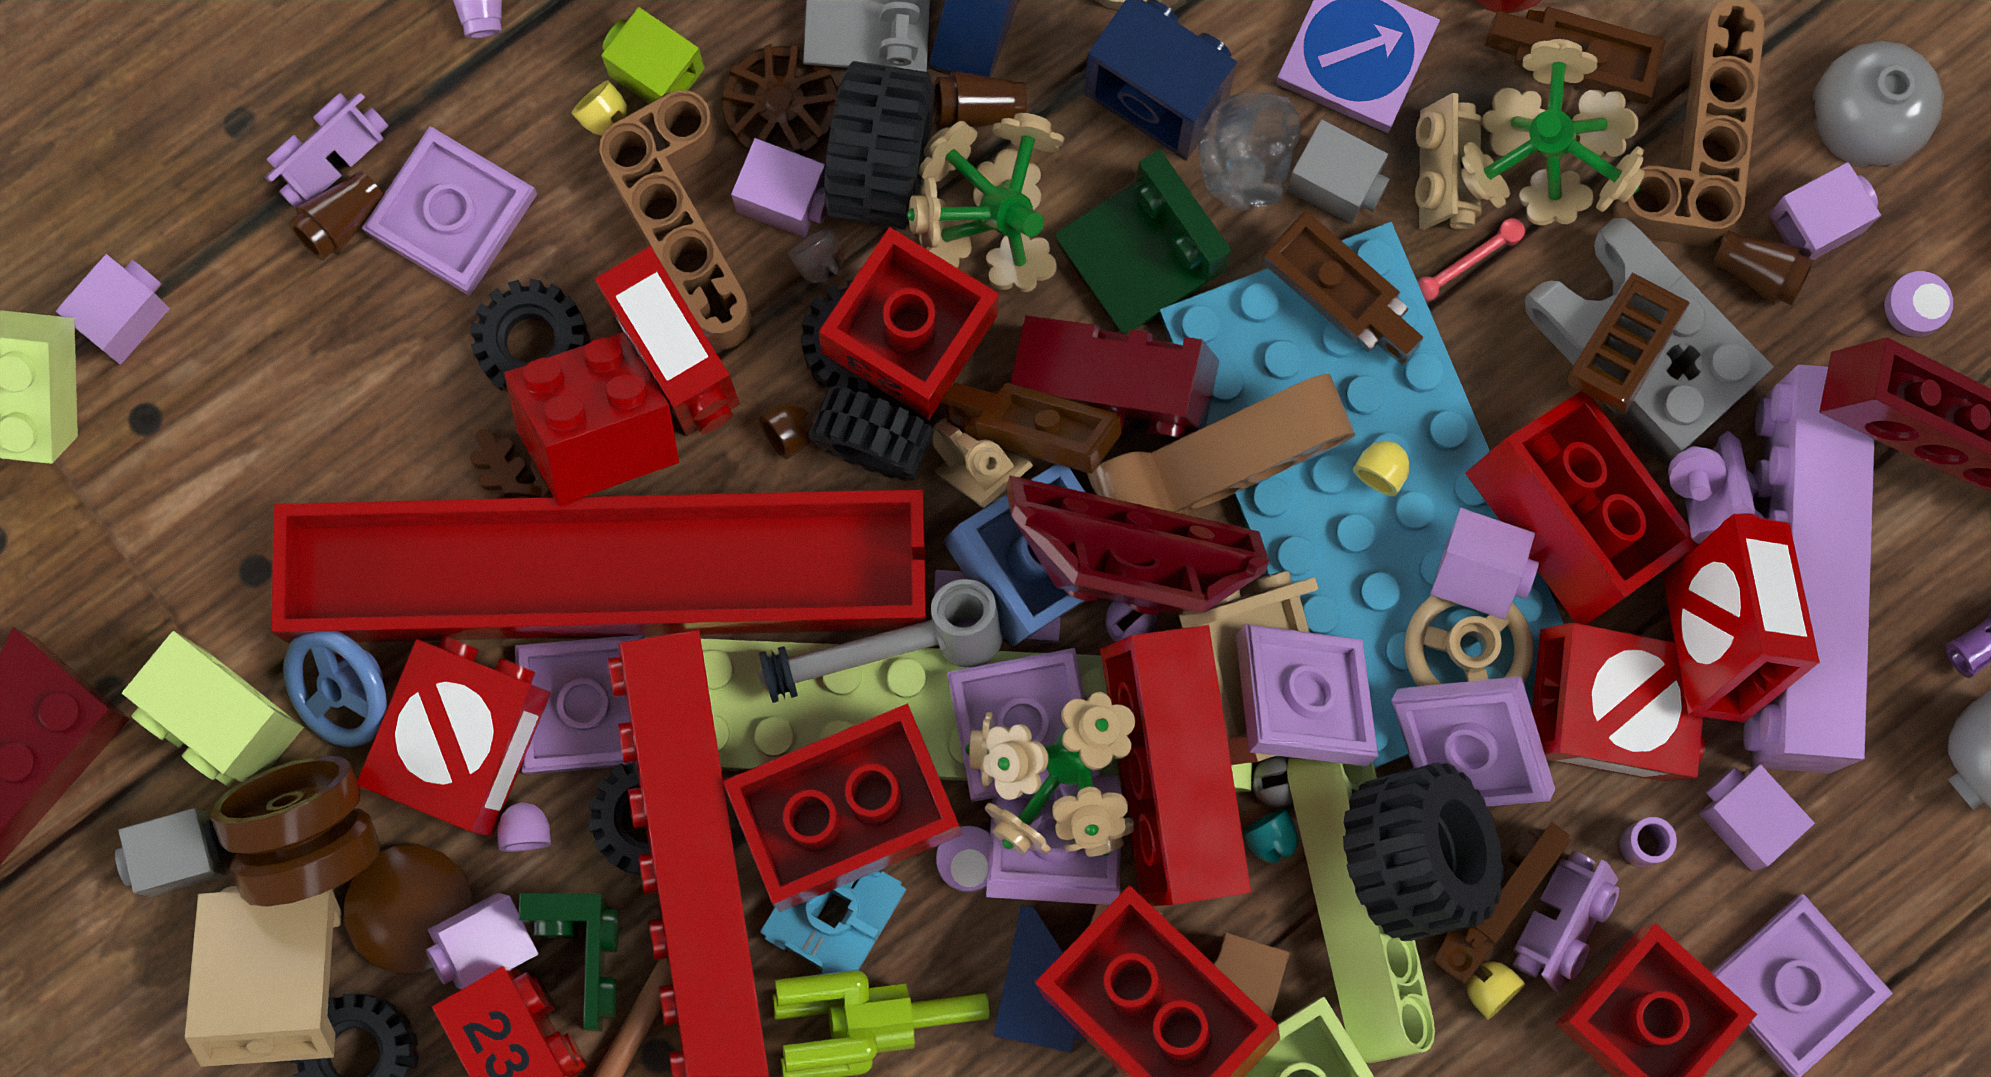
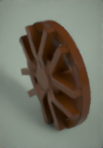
M772 44L766 45L764 49H760L745 57L736 66L733 65L730 70V75L722 92L723 115L734 139L748 151H750L754 140L750 139L745 132L759 119L766 126L757 139L768 143L776 131L781 129L790 146L780 148L801 156L815 149L830 133L837 97L834 80L830 70L825 66L807 65L815 72L796 78L798 61L803 63L804 51L800 50L797 45H791V47H772ZM774 58L789 59L786 76H774ZM765 61V77L748 71L756 64ZM740 80L757 88L755 95L735 92L738 81ZM824 83L827 94L804 97V90ZM732 103L750 108L738 123H736L732 111ZM827 107V114L819 127L807 111ZM799 120L812 133L809 138L801 143L798 142L790 128Z

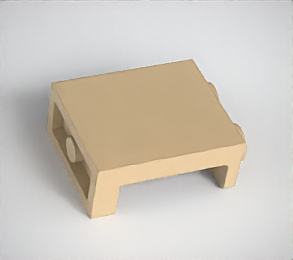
M1289 570L1267 575L1252 581L1255 591L1253 593L1241 596L1238 590L1204 613L1179 615L1182 628L1210 626L1231 765L1259 762L1276 756L1251 753L1248 750L1236 634L1245 624L1309 632L1300 595L1319 589L1315 577L1292 582Z
M237 886L227 887L221 892L198 894L185 1040L201 1067L334 1058L336 1033L327 1014L333 927L341 926L342 912L332 889L294 903L269 907L249 905L241 898Z

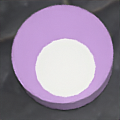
M1915 271L1901 277L1889 289L1885 297V313L1890 324L1900 333L1911 337H1924L1934 333L1950 318L1953 310V296L1949 286L1939 276L1926 271Z
M963 826L960 827L961 836L939 845L936 863L939 874L947 885L960 892L972 893L987 887L990 834L978 827Z

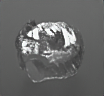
M1264 92L1237 93L1225 98L1216 106L1202 131L1198 153L1203 181L1209 195L1220 198L1223 204L1233 211L1247 210L1250 205H1271L1278 202L1283 192L1281 184L1288 175L1293 149L1299 142V113L1296 111L1295 106L1290 103L1289 98Z

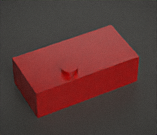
M1204 625L1131 635L1101 648L1107 696H1109L1112 705L1119 704L1129 708L1135 718V726L1132 732L1127 735L1131 742V750L1125 757L1117 758L1122 795L1125 797L1128 806L1125 815L1126 818H1133L1135 824V831L1129 834L1137 893L1152 907L1251 893L1210 626Z

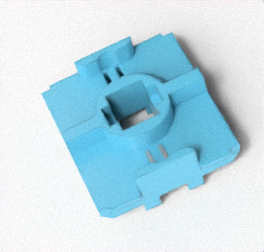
M877 871L785 911L779 912L774 908L760 933L765 936V940L782 950L787 949L792 954L813 964L823 974L859 970L907 889L901 886V881L883 871L881 874ZM832 894L850 903L848 912L835 929L817 919Z

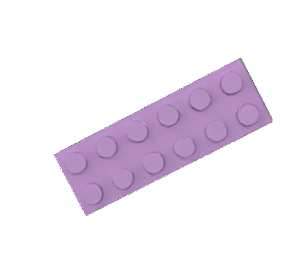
M1798 364L1766 394V398H1760L1756 410L1755 430L1757 436H1764V458L1757 461L1754 469L1758 488L1754 497L1762 498L1761 515L1764 519L1790 523L1820 663L1744 723V747L1746 750L1753 751L1752 768L1761 764L1764 769L1830 774L1865 759L1874 439L1819 413L1828 367Z

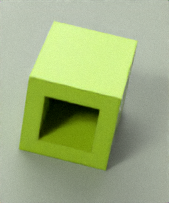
M640 7L636 9L628 21L624 19L619 20L611 28L603 42L602 48L604 52L601 56L608 75L649 104L669 93L678 90L688 91L705 69L700 50L696 45Z

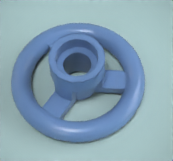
M338 631L315 632L296 636L287 648L283 663V675L289 699L297 714L316 735L336 746L355 748L370 743L375 739L387 711V698L382 671L375 658L363 650L350 637ZM309 650H312L320 674L317 678L318 691L312 697H310L303 676V662ZM344 705L363 716L365 720L357 728H343L330 721L324 714L331 707L339 708Z

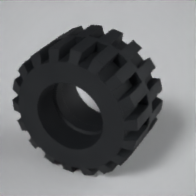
M852 61L841 78L828 142L824 201L830 218L904 230L909 226V219L907 218L909 201L912 195H918L919 186L923 184V178L919 175L918 171L921 163L926 158L924 149L930 140L934 87L929 72Z
M1437 762L1366 781L1359 785V791L1353 792L1349 799L1350 810L1345 811L1343 824L1346 832L1345 836H1343V847L1347 856V870L1350 879L1352 878L1355 893L1361 905H1365L1367 908L1368 916L1376 926L1381 925L1384 933L1391 938L1399 937L1401 941H1413L1483 924V920L1490 919L1495 912V904L1499 903L1502 893L1500 882L1503 880L1502 850L1491 812L1489 813L1485 799L1480 791L1474 789L1471 779L1464 772L1458 773L1455 766Z

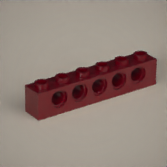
M1888 337L1831 352L1819 413L1991 494V388Z

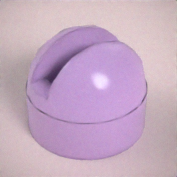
M1113 601L1107 611L1106 628L1110 637L1117 642L1131 635L1154 632L1157 625V615L1143 614L1123 632L1116 623L1133 609L1127 603Z
M520 802L510 806L502 814L497 826L500 851H530L551 845L548 819L537 806Z

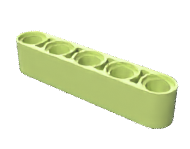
M1289 757L1287 765L1288 782L1345 1030L1365 1063H1375L1426 1052L1434 1042L1435 1027L1415 940L1401 941L1399 937L1391 938L1384 933L1381 925L1376 926L1368 916L1367 908L1365 905H1361L1355 893V886L1352 878L1350 879L1346 866L1348 862L1343 847V836H1345L1346 832L1343 824L1345 811L1350 810L1349 799L1353 792L1359 791V785L1366 781L1377 779L1374 764L1372 762L1369 766Z

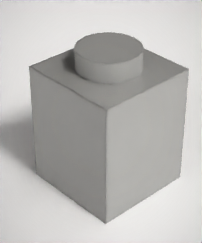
M1321 119L1292 171L1286 191L1352 225L1362 207L1371 212L1374 211L1390 179L1380 173L1388 153Z
M193 808L119 829L122 847L115 850V861L123 884L125 886L131 885L135 894L155 897L225 877L226 872L221 853L216 850L210 836L207 822L211 820L210 813Z

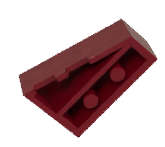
M1025 315L1010 384L1117 413V416H1120L1121 429H1123L1124 420L1127 419L1149 424L1147 433L1170 440H1179L1186 436V431L1194 433L1206 426L1220 360L1203 339L1184 337L1183 345L1152 340L1153 334L1145 331L1130 330L1129 335L1099 330V326L1094 324Z
M12 627L0 653V865L130 720L42 642L15 627Z

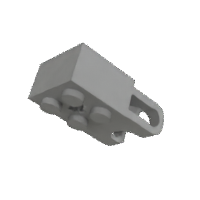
M1613 218L1598 231L1594 244L1596 257L1613 280V295L1602 301L1585 300L1569 290L1560 281L1550 280L1539 284L1526 295L1525 310L1536 327L1574 365L1632 272L1690 302L1689 307L1627 413L1623 414L1608 406L1666 467L1677 454L1683 452L1774 367L1639 228L1626 218ZM1637 295L1630 304L1660 321H1663L1668 311ZM1625 317L1621 319L1618 325L1647 341H1650L1654 335V332ZM1612 337L1606 345L1636 362L1642 354ZM1600 358L1594 365V367L1622 382L1629 375V373ZM1671 363L1677 365L1684 373L1678 380L1667 372Z

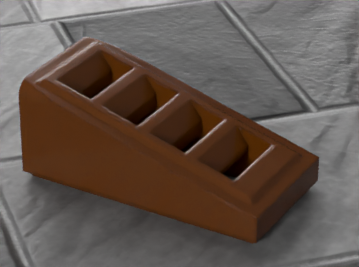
M1632 272L1568 375V385L1626 414L1689 307L1690 302ZM1637 295L1668 311L1663 321L1631 306L1630 304L1634 297ZM1625 317L1654 332L1653 337L1650 341H1647L1618 326L1621 319ZM1612 337L1642 353L1638 361L1636 362L1607 347L1606 345ZM1600 358L1629 373V375L1622 382L1594 367V365Z

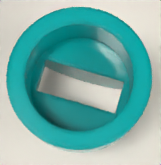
M1281 808L1265 815L1242 831V837L1250 851L1257 859L1270 864L1280 862L1281 855L1285 858L1292 856L1297 847V829L1286 808Z

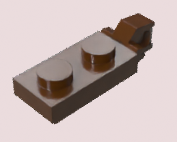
M1548 6L1544 12L1528 10L1526 18L1497 11L1491 21L1485 46L1510 55H1516L1514 65L1524 68L1523 58L1531 54L1533 44L1540 41L1565 39L1579 44L1582 47V52L1593 54L1598 60L1596 70L1584 74V79L1581 82L1571 84L1599 90L1603 93L1618 91L1623 94L1625 99L1642 104H1647L1652 98L1666 43L1662 38Z
M1304 210L1262 255L1261 262L1353 343L1356 344L1358 342L1368 352L1378 344L1379 347L1403 365L1420 347L1423 336L1402 319V316L1408 311V307L1398 298L1400 291L1308 211Z
M954 383L943 397L947 417L946 422L954 425L962 433L968 434L975 440H990L1003 449L1090 474L1094 472L1122 434L1120 416H1117V413L1010 383H1005L1000 390H993L992 392Z
M1553 822L1549 824L1541 836L1530 828L1507 859L1518 868L1505 886L1501 887L1500 901L1495 904L1493 915L1490 919L1483 920V924L1467 930L1448 932L1432 963L1458 983L1465 986L1570 843V834Z

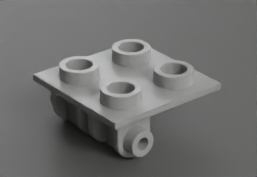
M806 0L803 64L848 68L852 61L927 72L930 0Z

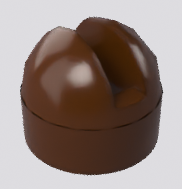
M794 403L777 406L759 418L766 438L776 452L784 459L794 456L811 441L808 436L813 421L801 422L808 412L804 407Z

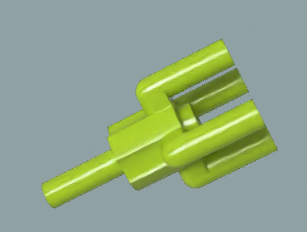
M859 970L775 980V994H772L775 1020L829 1013L832 1039L783 1045L784 1058H780L782 1077H847L862 1075L871 1069L873 1058L877 1053L913 1049L915 1046L914 1029L989 1019V1004L986 993L911 1002L907 984L869 988L867 976Z

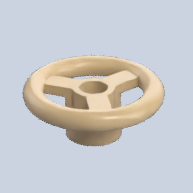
M1431 595L1417 608L1406 630L1404 650L1409 672L1418 687L1442 684L1432 674L1427 665L1424 647L1448 653L1451 660L1457 666L1464 669L1467 682L1487 680L1486 667L1500 653L1502 646L1500 632L1506 626H1508L1513 638L1514 657L1512 665L1504 678L1521 676L1523 684L1525 683L1533 662V639L1525 617L1513 602L1505 620L1492 615H1488L1486 618L1470 616L1460 620L1450 631L1429 625L1442 611L1459 604ZM1470 636L1478 640L1481 645L1479 656L1471 657L1462 651L1460 645L1462 637Z

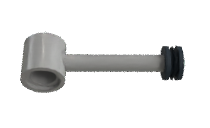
M959 579L944 585L935 594L931 604V620L788 658L785 646L778 647V655H775L772 651V656L767 657L766 651L760 652L759 656L762 665L758 672L760 684L768 689L772 703L779 701V694H782L785 698V693L790 692L791 698L797 697L795 683L939 645L942 655L949 662L957 666L976 667L983 665L998 653L1002 643V632L994 595L981 582L971 579ZM963 620H978L976 624L970 627L961 628L955 626Z

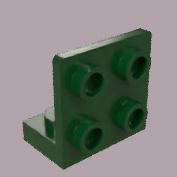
M1158 149L1139 162L1137 177L1134 183L1059 230L1055 238L1056 243L1117 331L1129 335L1130 330H1137L1160 315V309L1180 302L1226 272L1232 252L1161 149Z
M520 893L519 921L527 926H534V935L538 936V938L578 939V927H587L584 1031L603 1032V1018L616 1017L617 980L614 977H605V952H617L619 916L616 913V909H607V901L602 894Z

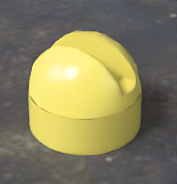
M607 80L585 95L571 113L584 128L593 134L602 136L605 130L614 124L613 121L617 122L627 117V105L622 95Z
M1387 440L1375 442L1363 451L1353 467V472L1372 489L1388 496H1396L1409 475L1408 455L1398 443Z
M1495 961L1480 964L1488 977L1485 982L1473 974L1466 985L1468 997L1487 1020L1505 1007L1525 986V982L1512 969L1503 963Z

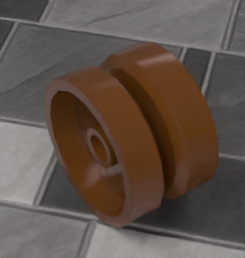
M318 756L299 759L273 767L241 782L225 792L212 805L210 812L212 824L221 846L229 852L236 853L232 858L230 870L241 898L249 905L269 907L294 903L320 895L349 881L367 869L377 858L380 851V842L370 815L362 809L355 808L360 802L361 790L349 761L340 756Z

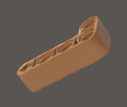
M1722 0L1718 2L1697 32L1693 49L1680 169L1662 166H1645L1640 168L1645 171V175L1640 183L1638 192L1644 191L1653 195L1659 203L1660 211L1650 213L1642 210L1637 206L1634 195L1624 203L1617 199L1614 201L1613 217L1628 219L1651 240L1699 247L1711 246L1719 242L1742 215L1746 197L1764 36L1763 15L1759 8L1750 0ZM1730 35V39L1737 42L1729 52L1728 56H1722L1728 47V38ZM1719 83L1727 86L1732 91L1735 102H1724L1716 98L1710 89V84ZM1714 142L1721 145L1728 154V161L1719 162L1711 159L1706 154L1703 143ZM1705 200L1717 206L1721 213L1722 221L1712 222L1703 218L1696 208V201Z
M678 90L661 97L612 124L605 130L600 139L599 152L613 186L648 247L651 246L709 342L715 348L729 349L738 346L747 338L752 324L751 313L741 286L676 176L677 173L699 162L711 152L715 145L716 131L708 105L704 99L694 92ZM692 117L701 122L698 130L692 135L679 137L670 133L671 127L679 119ZM640 147L646 150L643 160L635 166L623 167L616 164V158L619 153L626 148ZM666 198L677 203L675 210L667 218L659 220L645 215L648 206L654 200ZM698 250L707 255L706 262L697 271L682 272L675 267L677 259L684 252ZM713 288L722 307L727 312L730 311L732 317L730 321L723 324L716 316L713 317L707 297L705 296Z
M1323 374L1297 383L1152 453L1131 452L1099 464L1092 474L1087 473L1095 495L1190 515L1350 440L1356 434L1331 375Z

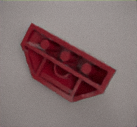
M1011 475L1006 485L1011 517L1056 588L1063 589L1069 595L1080 600L1096 601L1099 598L1127 603L1132 609L1149 615H1157L1162 611L1182 616L1206 612L1264 574L1269 564V558L1260 532Z

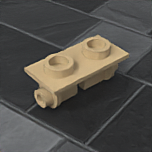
M1451 93L1420 110V119L1416 127V141L1420 147V177L1416 185L1415 199L1419 206V229L1422 230L1428 229L1449 218L1451 228L1470 229L1475 227V218L1481 215V200L1477 199L1465 185L1461 174L1462 157L1465 156L1463 148L1467 143L1473 142L1481 150L1482 117L1476 114V106L1474 104L1458 103L1457 93Z
M947 418L939 420L932 429L934 433L931 438V444L944 461L934 472L938 477L983 508L1007 495L1006 485L1010 475L1021 477L1033 466L1029 460L1014 451L1001 448L993 441H978L968 434L962 433L960 429L946 422Z

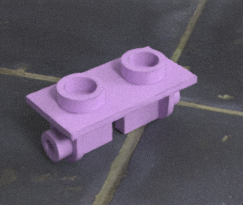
M341 93L336 95L313 116L320 125L315 132L304 142H301L295 135H292L266 159L274 169L264 178L268 182H272L280 175L287 184L279 192L295 209L297 206L323 193L342 176L326 159L331 152L335 151L349 167H352L371 148L383 140L380 133L388 127L383 118L373 108H370L363 115L355 107L365 98L362 93L354 95L349 101Z
M1576 851L1571 852L1568 860L1560 859L1554 874L1540 898L1543 903L1561 911L1557 920L1555 921L1534 911L1513 949V952L1518 955L1513 963L1515 968L1534 978L1537 977L1541 968L1544 969L1541 974L1542 977L1558 993H1560L1567 978L1574 980L1582 971L1590 949L1586 941L1596 922L1603 923L1608 919L1619 896V887L1615 886L1618 878L1608 862L1601 859L1596 871L1592 872L1596 864L1595 861Z

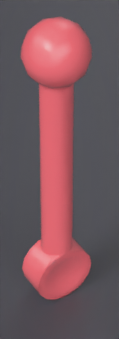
M1515 218L1505 220L1499 227L1497 235L1436 276L1420 278L1417 282L1425 301L1435 299L1441 286L1502 245L1513 246L1518 244L1525 234L1523 223Z

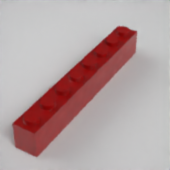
M696 630L620 642L617 644L619 657L607 659L613 697L626 696L629 722L618 724V733L623 762L636 761L640 787L628 789V797L634 829L646 827L650 853L638 855L643 892L644 894L656 892L660 919L648 921L654 960L666 958L670 985L658 986L664 1026L677 1024L680 1050L669 1052L672 1077H769L700 631Z

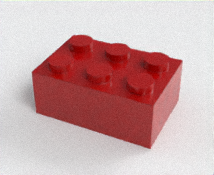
M1581 391L1505 438L1465 472L1466 476L1501 522L1535 533L1528 559L1539 562L1538 573L1575 623L1588 625L1699 545L1691 538L1688 524L1594 399Z
M908 703L723 781L771 902L779 912L962 835L956 816Z
M1130 885L1035 981L1042 997L1125 1077H1245L1280 1040L1278 1024Z

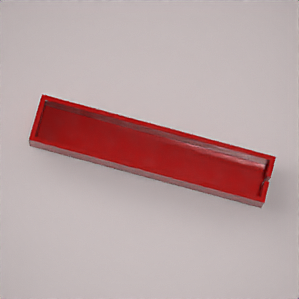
M923 489L600 496L581 497L558 505L554 498L274 504L271 632L290 644L296 636L325 631L341 632L355 642L416 641V639L421 641H440L442 635L454 640L620 637L633 635L664 636L696 630L700 631V635L895 630L927 621Z

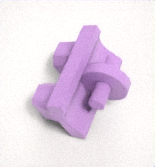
M1727 431L1721 435L1713 450L1692 446L1677 454L1671 461L1668 468L1670 485L1677 494L1685 499L1691 538L1696 543L1700 544L1724 520L1733 514L1752 513L1764 519L1754 509L1753 497L1758 491L1756 478L1746 469L1741 441L1731 432Z

